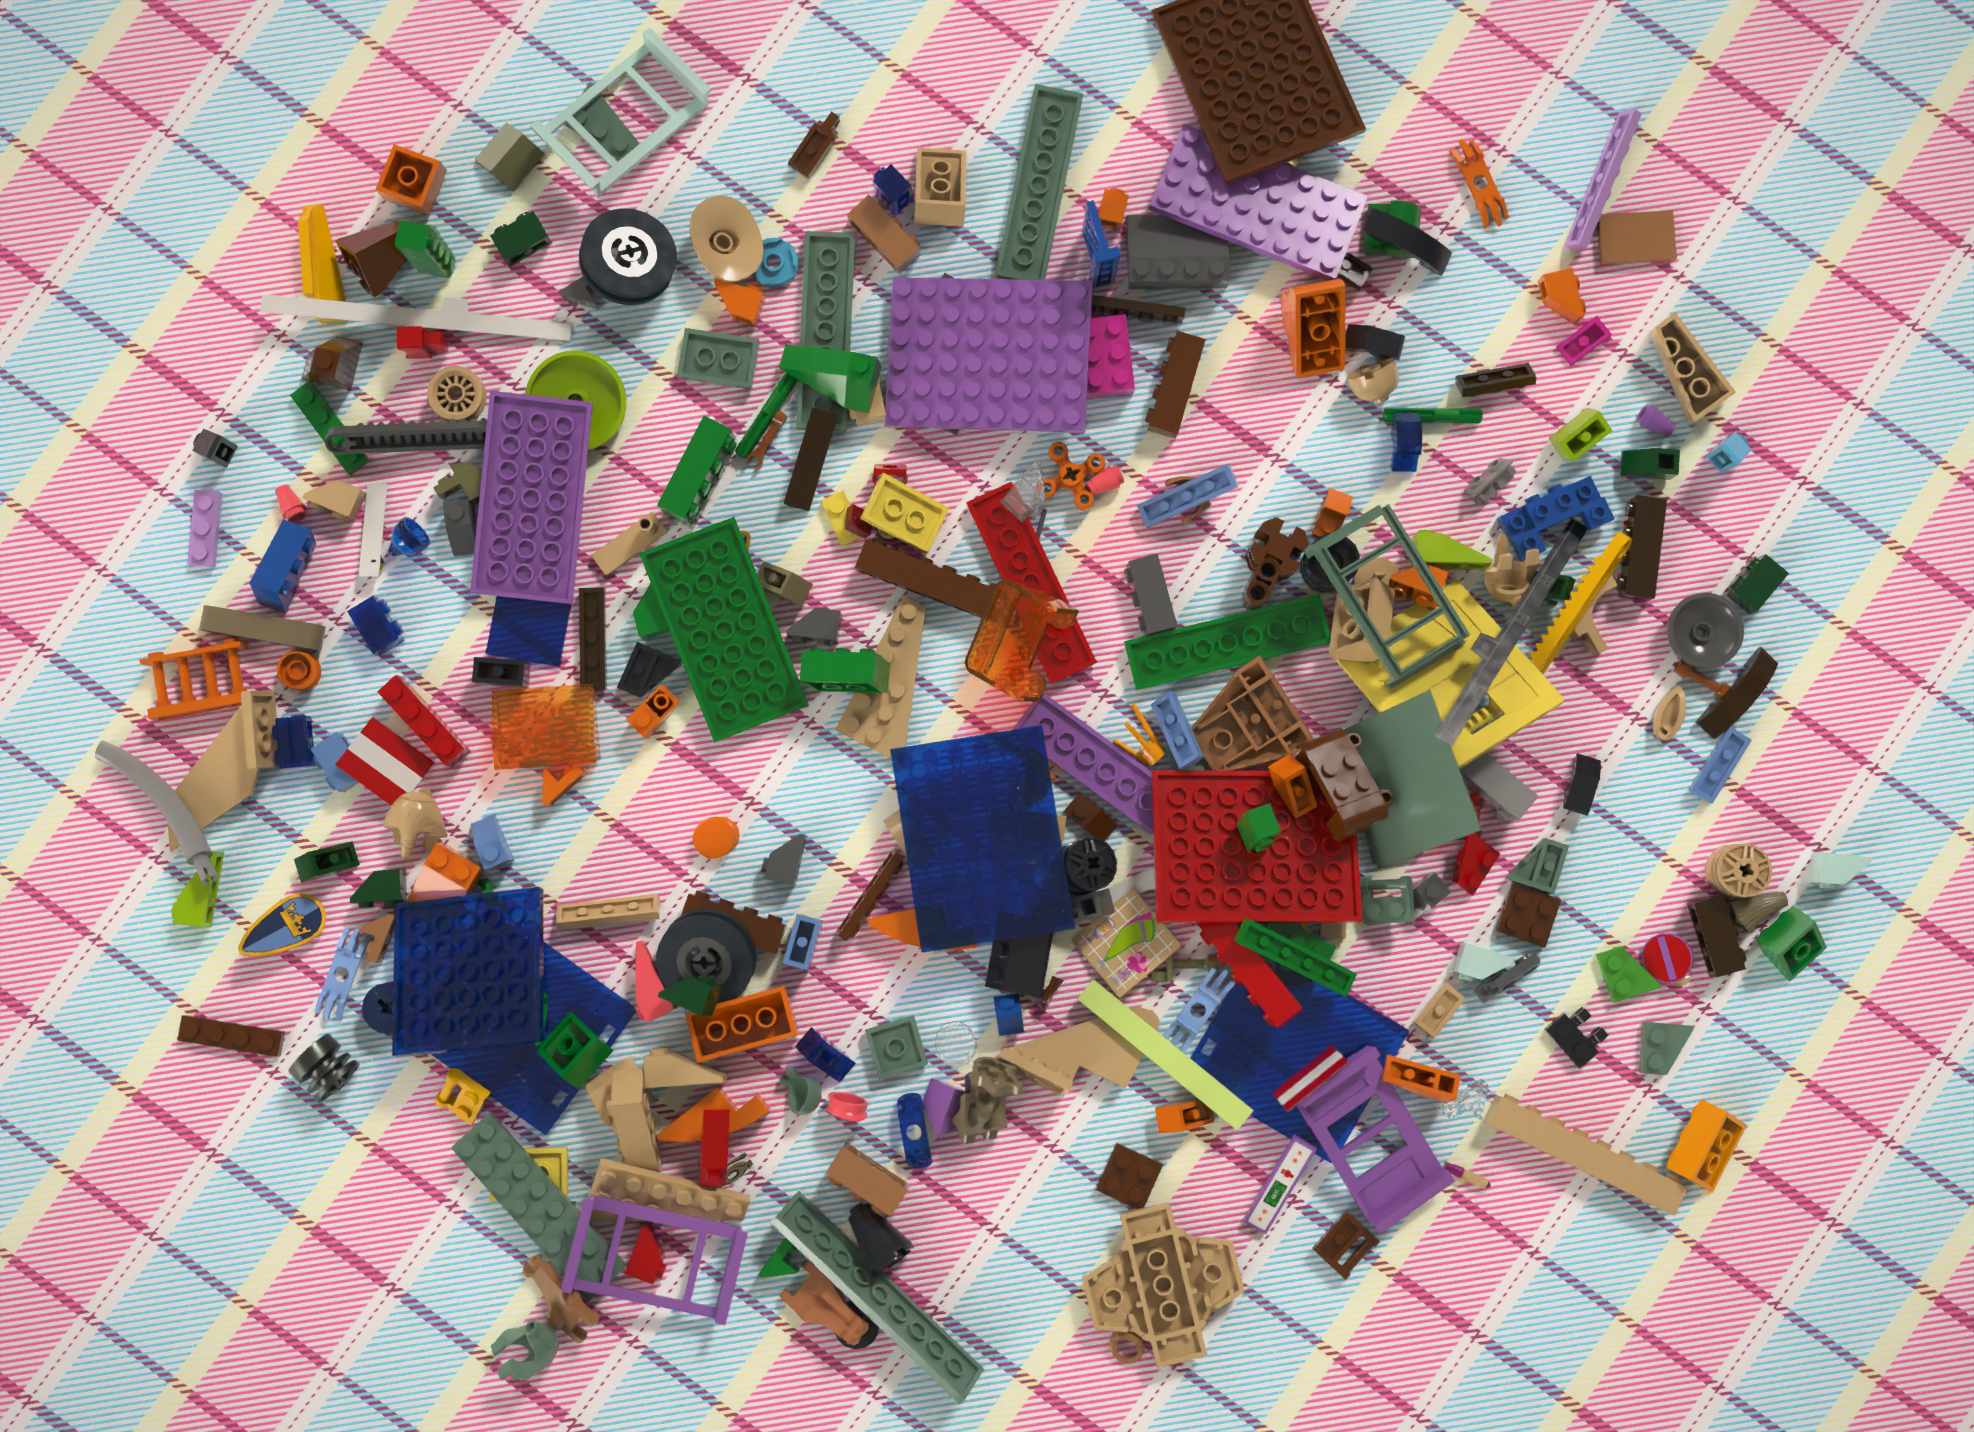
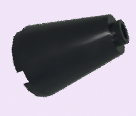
M860 1202L849 1210L851 1215L848 1217V1221L869 1273L874 1278L882 1274L881 1269L883 1267L891 1268L911 1252L910 1249H913L915 1246L886 1218L873 1211L869 1203L863 1205Z

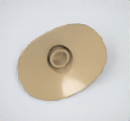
M719 195L705 199L693 210L689 224L692 243L700 262L712 276L724 282H738L747 279L757 271L763 258L762 237L753 215L742 202L729 196Z

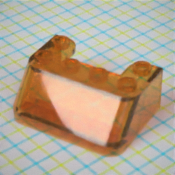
M1010 580L999 581L992 592L966 655L965 667L967 671L1019 702H1041L1046 690V680L1043 675L1031 669L1049 624L1059 629L1070 628L1079 610L1049 593Z

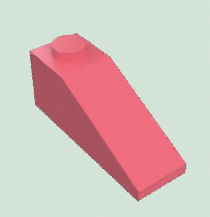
M640 940L636 942L635 1000L637 1006H635V1010L641 1020L645 1019L646 1023H649L678 1007L658 997L659 992L666 989L658 974L656 963L645 941Z

